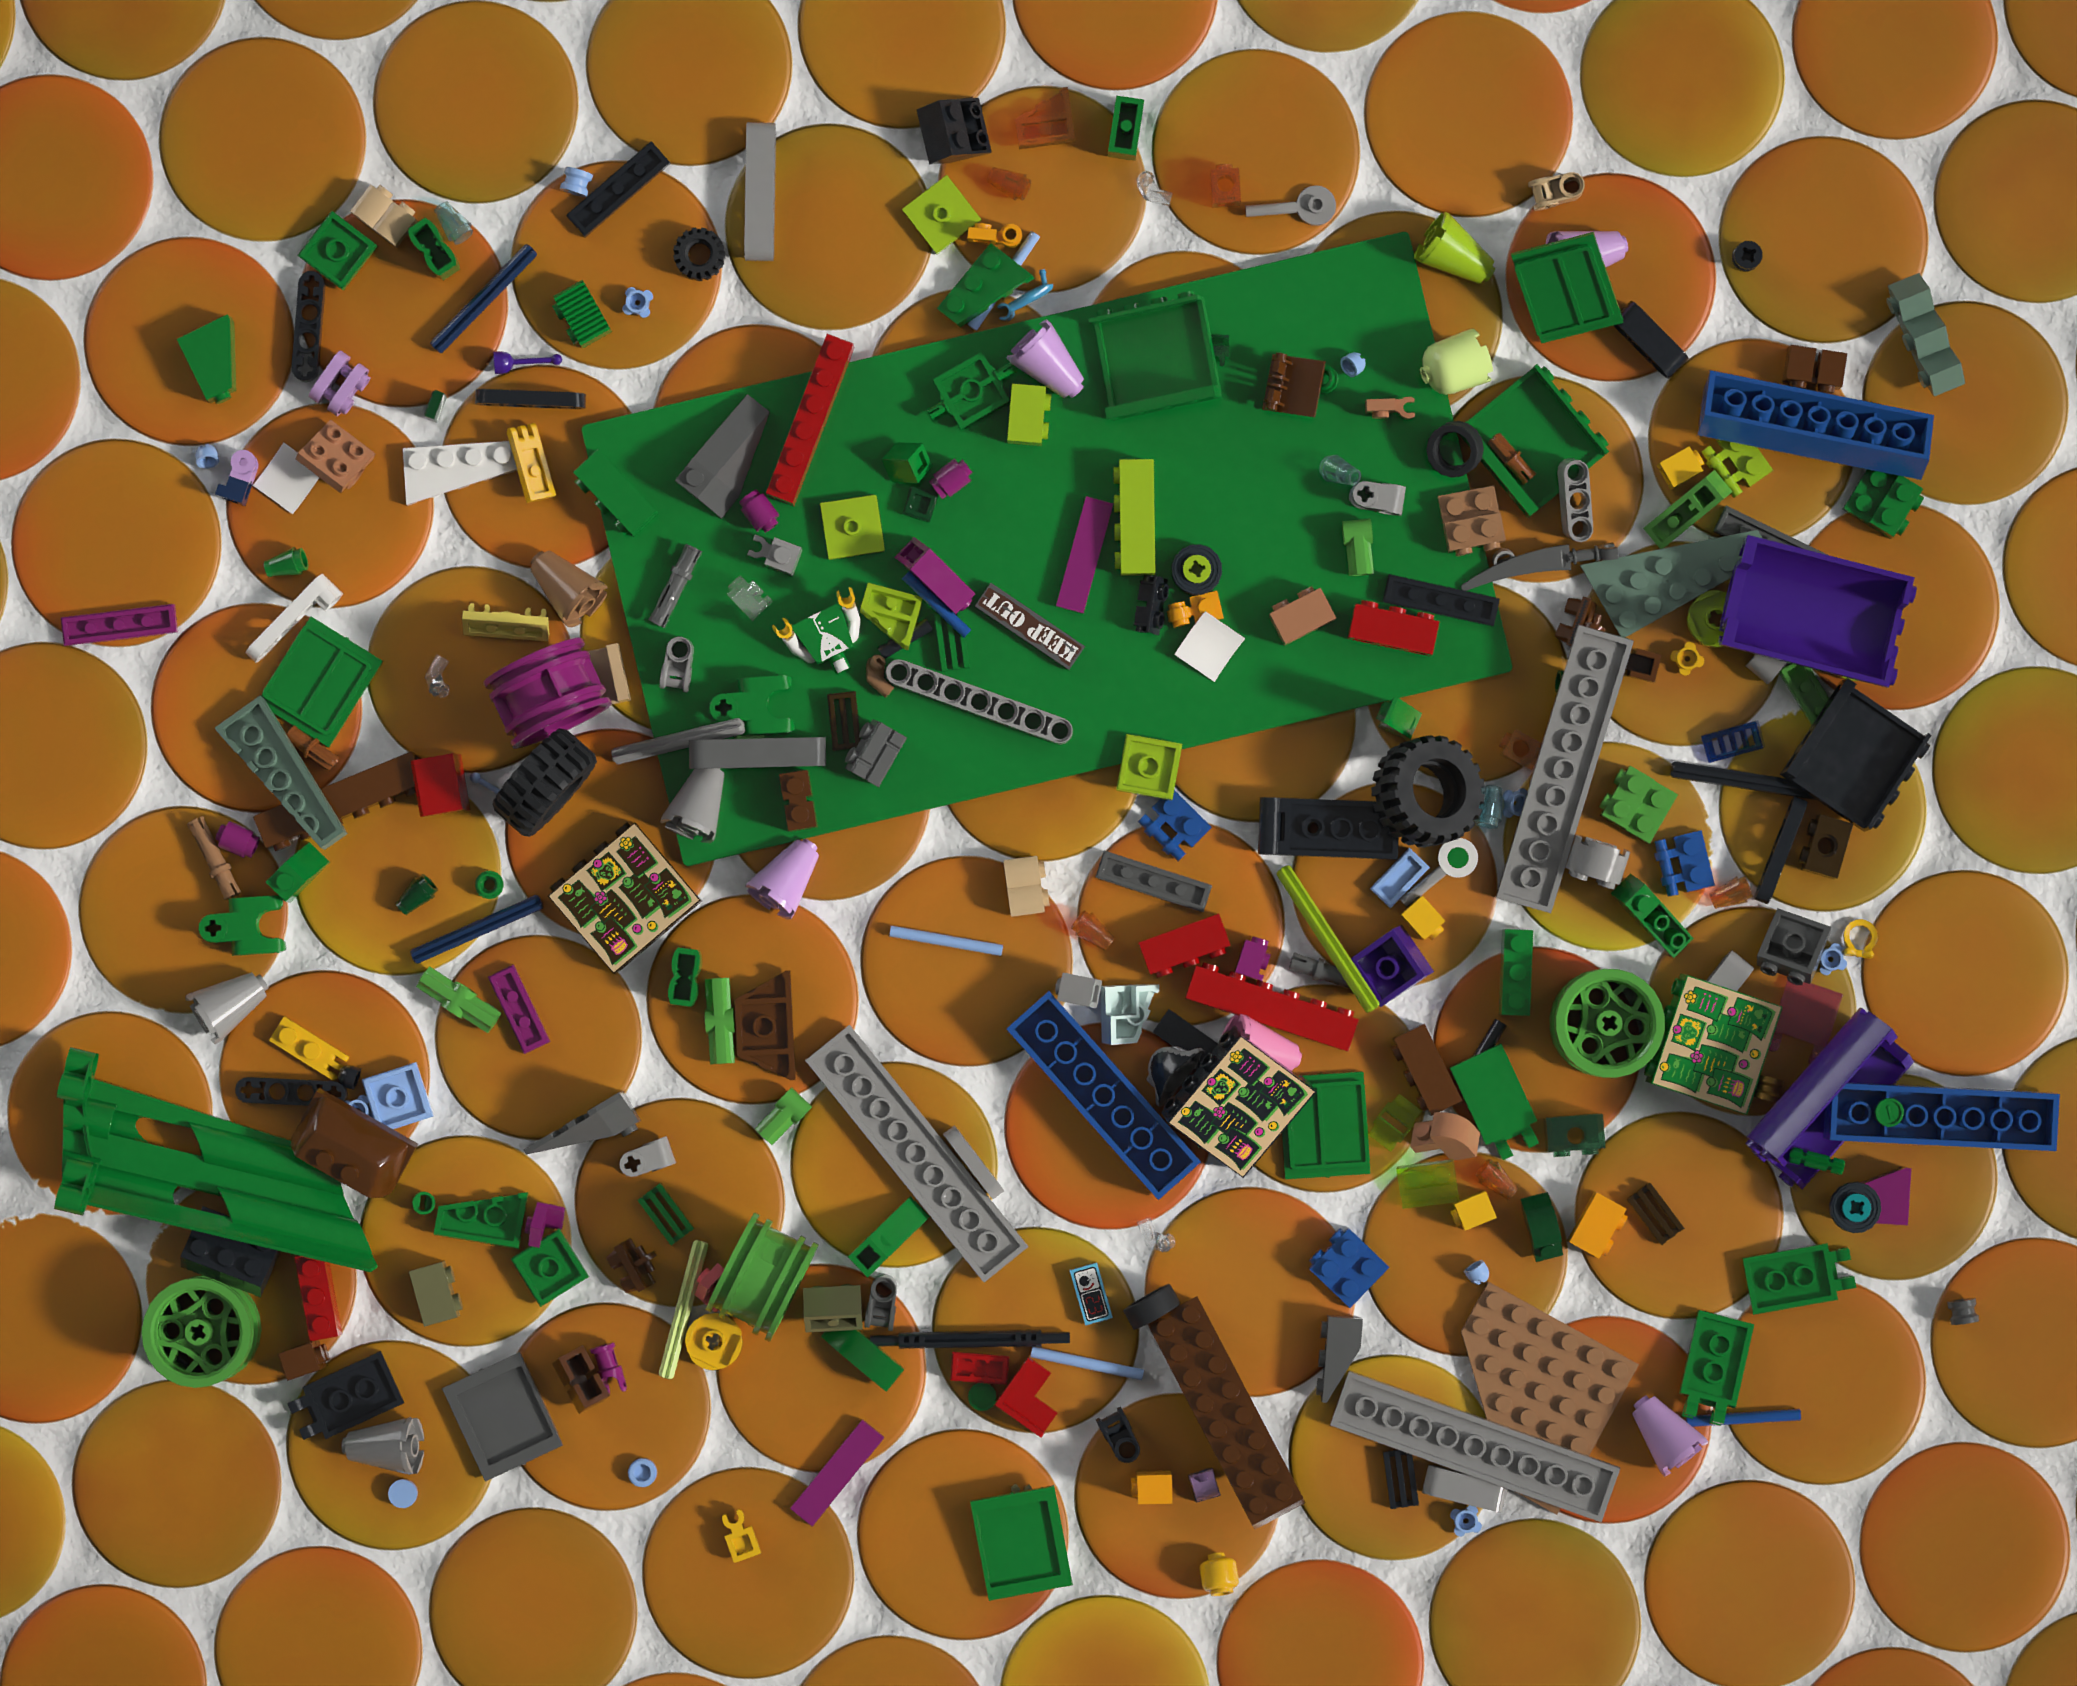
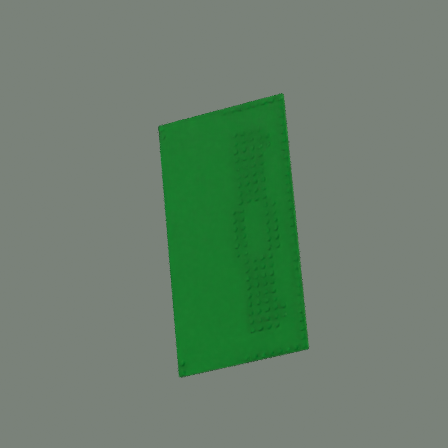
M1399 232L849 362L795 506L768 497L766 491L812 371L584 425L582 427V434L588 458L599 449L659 513L641 531L633 536L630 532L624 535L614 525L613 522L617 518L610 511L607 514L601 511L653 737L657 738L719 723L710 714V702L718 694L738 693L737 679L787 675L792 677L791 688L787 691L773 693L767 701V709L774 717L792 719L795 722L796 730L791 733L764 735V738H826V766L721 768L720 770L724 772V781L715 839L712 843L701 842L703 838L701 836H694L692 840L676 833L684 865L692 866L793 842L796 839L802 840L1119 765L1122 761L1126 734L1180 743L1183 750L1385 702L1386 700L1390 701L1394 696L1398 698L1407 697L1510 672L1513 666L1499 607L1494 627L1432 614L1434 615L1433 620L1440 622L1431 657L1347 639L1354 605H1361L1362 600L1378 603L1379 609L1388 611L1390 606L1406 609L1407 615L1417 616V612H1422L1382 603L1389 574L1462 590V584L1489 569L1483 546L1472 548L1473 553L1456 556L1455 552L1448 553L1437 497L1470 490L1467 474L1453 478L1441 475L1433 469L1427 457V443L1432 433L1447 422H1453L1454 419L1448 394L1443 395L1436 392L1429 383L1426 384L1423 381L1420 373V368L1423 367L1424 352L1428 346L1435 343L1409 234L1407 232ZM1194 291L1195 295L1203 296L1222 398L1115 421L1107 419L1105 408L1109 407L1095 326L1093 323H1089L1088 318L1097 317L1096 312L1101 310L1113 309L1114 313L1124 311L1123 306L1140 303L1141 307L1151 305L1150 300L1167 297L1168 301L1178 299L1177 294ZM1046 319L1053 325L1084 378L1081 383L1084 386L1083 389L1073 398L1069 395L1062 398L1046 387V394H1051L1050 411H1044V422H1049L1048 439H1042V446L1010 444L1007 442L1012 384L1044 386L1014 365L1016 373L1002 379L1003 389L1010 402L962 430L959 428L954 417L947 411L933 420L927 411V408L941 402L940 392L933 382L934 378L980 352H983L991 366L996 370L1010 362L1006 357L1007 355H1014L1011 352L1014 346L1032 329L1036 332L1041 330L1043 327L1039 323ZM1352 352L1360 353L1361 359H1365L1364 370L1355 377L1346 375L1340 364L1341 358ZM1284 353L1291 357L1326 361L1325 365H1329L1337 371L1339 377L1338 384L1332 392L1320 393L1315 417L1262 410L1273 354ZM1325 375V376L1323 377V379H1322V384H1323V385L1328 383V381H1329V376H1328V375ZM748 394L766 408L770 414L753 456L740 497L721 519L679 486L675 480ZM1414 398V403H1406L1403 406L1405 412L1415 413V417L1412 419H1403L1397 412L1389 413V418L1374 419L1372 414H1365V401L1369 399ZM1457 433L1445 435L1439 445L1441 456L1451 465L1464 464ZM895 443H923L933 466L919 483H901L890 480L881 459ZM954 458L957 462L963 459L973 472L969 475L972 481L951 497L948 495L942 499L929 481L934 478V473ZM1154 459L1155 575L1148 576H1159L1168 579L1167 584L1169 586V595L1167 600L1164 601L1163 608L1165 621L1160 629L1159 636L1148 632H1135L1136 626H1133L1136 606L1146 607L1147 602L1137 600L1140 580H1143L1144 575L1121 576V569H1115V552H1120V541H1115L1114 524H1120V512H1114V495L1120 494L1119 484H1114V467H1119V460ZM1362 481L1405 486L1402 516L1358 509L1351 504L1349 492L1353 486ZM911 486L938 495L930 523L903 514ZM1364 488L1357 492V496H1361L1362 502L1370 498V495L1365 493ZM756 489L760 494H765L780 515L776 519L778 524L766 533L763 530L757 532L741 511L742 506L739 504L745 496ZM877 495L885 552L829 560L820 503ZM1087 496L1112 503L1113 508L1084 614L1056 607ZM1370 518L1373 535L1371 551L1374 574L1349 576L1347 551L1342 537V521ZM755 535L764 538L770 545H772L775 537L802 548L793 577L766 567L764 564L766 558L764 557L753 558L747 555L749 550L759 552L762 549V544L753 540ZM913 537L929 547L975 593L971 598L972 602L963 610L964 623L971 629L966 636L970 668L942 672L935 623V614L938 613L922 600L916 623L926 618L933 630L911 643L909 650L901 649L886 658L884 679L889 682L886 669L892 661L899 659L1068 720L1072 725L1073 732L1071 739L1067 743L1059 745L896 687L893 684L891 685L894 689L884 698L866 681L867 661L874 655H881L877 647L891 639L860 613L867 584L871 583L919 596L902 580L909 571L895 558ZM685 544H688L702 551L691 573L693 575L691 581L688 580L666 627L663 628L648 619L653 613L662 591L672 574V571H670L672 566H676ZM1201 544L1207 546L1218 555L1222 563V575L1217 586L1210 592H1218L1224 619L1219 621L1245 638L1215 682L1174 655L1195 625L1194 617L1191 616L1189 618L1190 624L1173 628V624L1169 623L1167 611H1169L1168 605L1185 601V605L1191 607L1189 597L1196 596L1185 593L1178 588L1172 578L1171 565L1176 554L1182 548L1189 545ZM1493 582L1467 590L1468 592L1496 598ZM990 583L1085 646L1070 670L975 607ZM1311 586L1314 591L1321 588L1336 619L1284 646L1269 617V614L1274 612L1272 606L1286 599L1289 603L1299 599L1297 594ZM850 587L854 592V602L860 616L859 638L853 643L854 648L844 653L851 668L836 675L829 661L818 665L816 662L807 663L792 654L782 638L774 632L772 626L774 625L777 630L784 629L786 624L782 618H786L792 626L838 603L836 594L838 590L842 598L849 597ZM941 620L947 665L952 664L948 627L947 622ZM954 629L958 663H964L960 634ZM675 637H684L690 640L694 646L692 675L688 693L683 692V689L667 686L664 689L660 688V677L665 661L666 647L668 642ZM677 642L673 646V653L678 658L684 657L688 652V647L684 642ZM900 665L895 666L891 671V677L896 681H901L907 676V669ZM924 675L918 680V687L925 691L930 690L934 685V679L929 675ZM670 676L671 679L682 680L681 677ZM949 685L945 689L944 694L947 699L956 700L961 695V689L956 685ZM856 691L860 731L867 722L871 723L872 719L907 738L879 787L845 769L847 765L845 758L850 749L833 751L827 694ZM980 694L974 696L971 701V705L976 710H982L988 704L987 698ZM845 698L849 743H855L850 698ZM834 699L838 744H843L839 699ZM721 701L720 706L716 707L715 710L720 711L721 716H727V711L732 710V706H728L726 701ZM1004 704L998 709V715L1005 720L1012 718L1015 712L1014 708L1009 704ZM1029 714L1025 719V725L1029 729H1037L1041 725V718L1037 714ZM1059 723L1053 726L1051 732L1055 738L1063 739L1068 734V728L1064 724ZM689 747L658 755L669 805L694 770L689 769ZM808 770L813 797H806L807 802H814L818 827L789 832L784 805H790V803L783 800L779 774Z

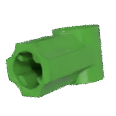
M1371 519L1342 521V537L1347 551L1349 576L1374 574L1371 544H1373Z
M792 1087L755 1128L771 1145L793 1124L796 1125L812 1108Z

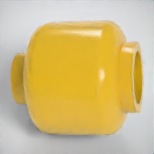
M1225 1553L1208 1555V1560L1200 1565L1202 1587L1205 1591L1210 1592L1211 1596L1231 1594L1233 1589L1238 1586L1239 1578L1236 1561L1225 1557Z

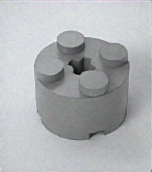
M1576 835L1566 868L1570 869L1569 874L1572 877L1587 881L1588 876L1596 878L1598 885L1614 889L1615 884L1620 885L1630 851L1624 849L1623 853L1620 854V850L1616 849L1617 846L1589 837H1586L1585 842H1582V837Z

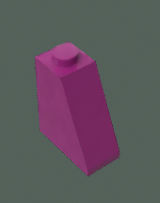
M915 537L895 556L908 571L917 577L955 614L965 610L972 602L971 598L975 593L929 547Z
M1900 1167L1860 1182L1874 1189L1881 1200V1214L1876 1223L1908 1225L1911 1168Z

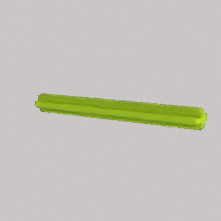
M1286 865L1279 869L1276 873L1277 877L1365 1012L1369 1013L1378 1008L1380 1004L1291 866Z

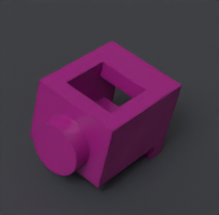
M1252 936L1251 941L1245 940L1234 972L1263 981L1264 975L1259 974L1260 969L1266 970L1271 954L1266 953L1269 941Z

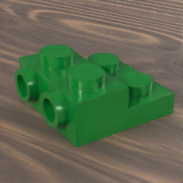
M1866 469L1842 510L1891 539L1895 534L1901 536L1909 524V521L1905 519L1910 510L1916 512L1924 500V497L1920 495L1923 488L1904 476Z

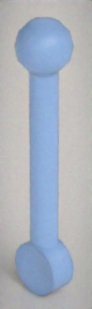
M474 772L470 775L472 783H479L496 794L500 791L499 788L482 779L479 773Z

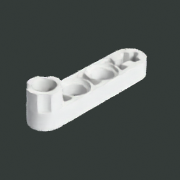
M324 574L319 575L249 646L245 653L255 663L259 662L316 603L326 612L339 601L343 593Z

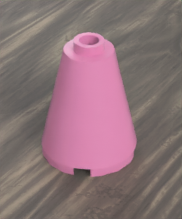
M1234 1015L1227 1023L1223 1034L1226 1031H1230L1233 1026H1236L1242 1035L1292 1071L1299 1066L1302 1054L1299 1051L1298 1045L1247 1015Z

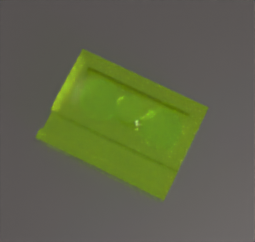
M1454 1159L1397 1166L1396 1171L1403 1209L1459 1202L1460 1196L1458 1194Z

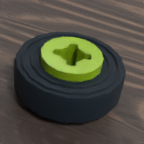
M1201 544L1189 545L1182 548L1174 557L1171 565L1172 578L1176 586L1183 592L1190 595H1203L1212 591L1219 583L1222 575V563L1218 555L1211 548Z

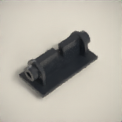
M1144 575L1143 580H1140L1137 600L1145 601L1147 605L1146 607L1136 606L1133 626H1136L1135 632H1148L1159 636L1160 629L1165 621L1163 608L1164 601L1167 600L1169 595L1168 579Z

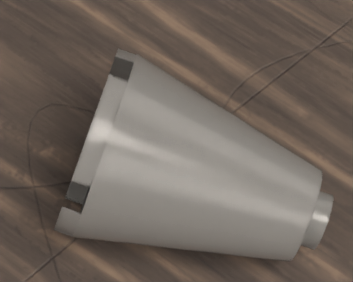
M721 768L694 769L663 813L660 822H666L665 827L681 836L693 840L694 836L698 835L703 837L701 842L712 843L716 836L724 781V772L720 770Z
M251 972L186 995L185 998L187 1001L193 1000L194 1004L190 1005L193 1014L205 1033L210 1032L211 1035H215L211 1041L217 1044L267 997L265 990L269 988L260 974L255 977Z
M409 1417L351 1431L342 1440V1452L350 1461L408 1475L417 1474L424 1458V1450H419V1441H424L422 1424L418 1418Z

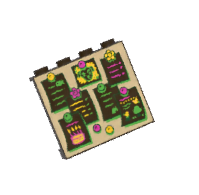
M627 822L615 832L618 836L611 843L607 841L601 843L593 851L596 855L587 862L583 859L571 869L574 874L566 881L562 877L550 887L552 893L548 895L613 974L620 972L702 902L697 893L691 889L635 822L632 825Z

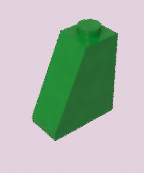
M227 314L177 339L206 400L216 404L229 400L232 397L231 393L236 391L235 327L232 317Z

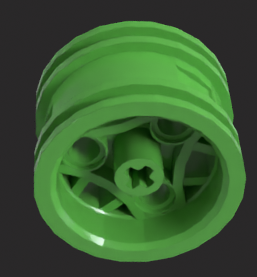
M1596 969L1576 976L1559 991L1553 1001L1549 1015V1030L1556 1050L1571 1067L1595 1077L1618 1078L1643 1068L1655 1056L1663 1039L1665 1016L1658 996L1643 979L1633 973L1619 969ZM1608 982L1618 985L1612 990ZM1594 988L1601 990L1603 993V1000L1598 1005L1592 1004L1589 1000V993ZM1625 988L1629 989L1636 996L1631 1006L1625 1004L1617 996ZM1578 995L1580 1004H1572ZM1640 1005H1642L1644 1013L1637 1011ZM1569 1010H1580L1578 1028L1567 1025ZM1603 1018H1611L1609 1020L1611 1028L1603 1029ZM1633 1019L1639 1020L1642 1024L1641 1032L1635 1036L1628 1031V1024ZM1568 1032L1576 1034L1572 1041ZM1588 1037L1593 1038L1596 1042V1049L1591 1054L1585 1053L1582 1049V1042ZM1633 1043H1640L1637 1050L1634 1051ZM1625 1045L1627 1058L1616 1063L1610 1051ZM1603 1057L1607 1064H1599L1596 1062Z
M755 1212L741 1235L711 1295L706 1310L712 1312L713 1308L720 1310L719 1317L723 1319L726 1314L734 1316L754 1327L753 1334L758 1335L760 1331L767 1334L765 1340L770 1342L819 1244L813 1242L810 1247L804 1243L805 1237L800 1236L797 1240L771 1227L772 1220L767 1219L765 1223L759 1221L760 1214Z
M203 1275L194 1276L169 1285L158 1293L150 1303L142 1326L143 1347L150 1363L167 1380L180 1386L193 1388L207 1387L233 1377L252 1360L260 1344L261 1318L256 1303L249 1293ZM198 1290H205L207 1292L202 1296ZM188 1293L195 1304L186 1310H182L178 1298ZM214 1298L220 1299L223 1302L224 1309L221 1314L214 1313L210 1308L211 1301ZM170 1307L173 1314H168ZM171 1322L176 1323L180 1328V1334L177 1338H172L167 1333V1326ZM231 1323L239 1324V1339L231 1340ZM199 1326H204L203 1333H205L206 1335H200L202 1330L199 1328ZM238 1346L234 1353L232 1347ZM212 1348H217L222 1352V1360L219 1364L213 1363L209 1358V1352ZM180 1351L186 1353L194 1360L188 1367L178 1360ZM199 1365H200L201 1368H202L204 1371H199V1370H196V1369H197V1368L199 1367Z

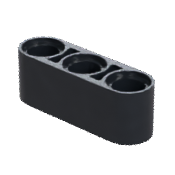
M1630 301L1621 310L1623 323L1613 326L1661 375L1669 379L1689 359L1687 354L1635 302Z

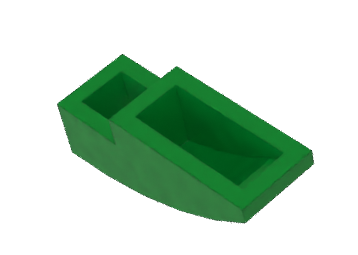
M859 1330L825 1331L821 1335L828 1344L886 1392L905 1369Z

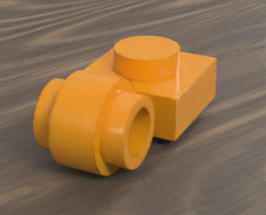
M975 223V227H968V242L992 243L993 245L997 243L1013 248L1018 246L1022 240V231L1015 224H1006L1000 231L992 229V225ZM1014 232L1016 237L1009 240L1006 238V234Z
M1217 591L1189 597L1191 607L1186 606L1185 601L1168 605L1169 611H1167L1169 623L1173 624V628L1190 624L1189 618L1191 616L1194 617L1196 624L1205 611L1218 620L1224 619Z

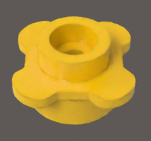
M1692 642L1685 643L1684 648L1679 651H1673L1670 656L1671 660L1678 665L1679 673L1683 676L1689 675L1692 669L1702 667L1704 664V658L1699 655L1696 645ZM1689 656L1690 661H1685V657Z

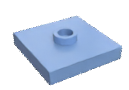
M417 1062L362 1079L373 1118L386 1126L396 1129L434 1117Z

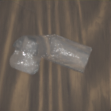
M1142 171L1137 178V187L1143 199L1169 206L1172 192L1158 189L1153 179V173Z
M439 655L435 656L425 678L429 692L433 696L444 698L448 695L450 689L444 683L442 673L449 661Z
M1150 1217L1137 1222L1144 1242L1148 1247L1160 1252H1168L1175 1246L1174 1236L1169 1233L1163 1235L1156 1232Z

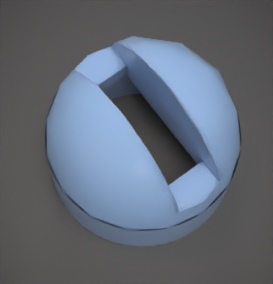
M1352 352L1341 358V368L1349 377L1357 376L1365 368V359H1361L1360 353Z
M205 444V447L200 446L196 450V464L200 468H213L219 463L218 452L214 446Z
M1483 1260L1474 1262L1464 1270L1468 1280L1476 1285L1486 1282L1489 1278V1270Z

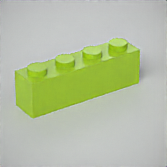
M1154 459L1119 460V467H1114V484H1119L1120 494L1114 495V512H1120V524H1114L1115 541H1120V552H1115V569H1121V576L1155 575Z

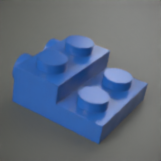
M1347 1227L1345 1231L1340 1228L1329 1239L1332 1244L1325 1251L1319 1249L1311 1257L1309 1262L1312 1265L1309 1269L1351 1308L1386 1272L1389 1266Z

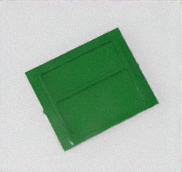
M1594 232L1511 253L1515 272L1541 344L1623 323V317Z
M310 616L264 688L261 697L265 699L274 714L290 723L292 727L295 725L314 739H319V742L330 748L383 661L350 641L348 637L342 636Z
M1364 1072L1302 1075L1311 1083L1316 1093L1282 1132L1285 1179L1329 1178L1331 1176L1370 1174Z
M1054 1485L970 1500L989 1601L1073 1585Z

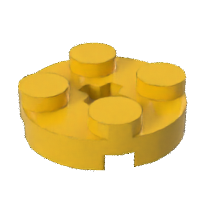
M719 1313L704 1314L696 1319L687 1330L685 1337L687 1352L692 1361L703 1369L718 1370L732 1364L741 1352L743 1344L741 1329L727 1315L723 1319L719 1317ZM716 1333L719 1335L722 1345L721 1347L715 1346L714 1349H710L706 1338L707 1336L712 1337Z

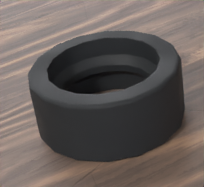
M1461 421L1447 422L1436 429L1428 439L1426 448L1428 461L1433 469L1441 475L1451 478L1463 476L1476 468L1482 459L1484 451L1483 441L1478 431L1470 424ZM1449 433L1461 434L1470 444V457L1462 465H1451L1440 454V441Z
M1167 1284L1126 1307L1123 1312L1132 1328L1136 1330L1170 1312L1180 1304V1301L1171 1285Z

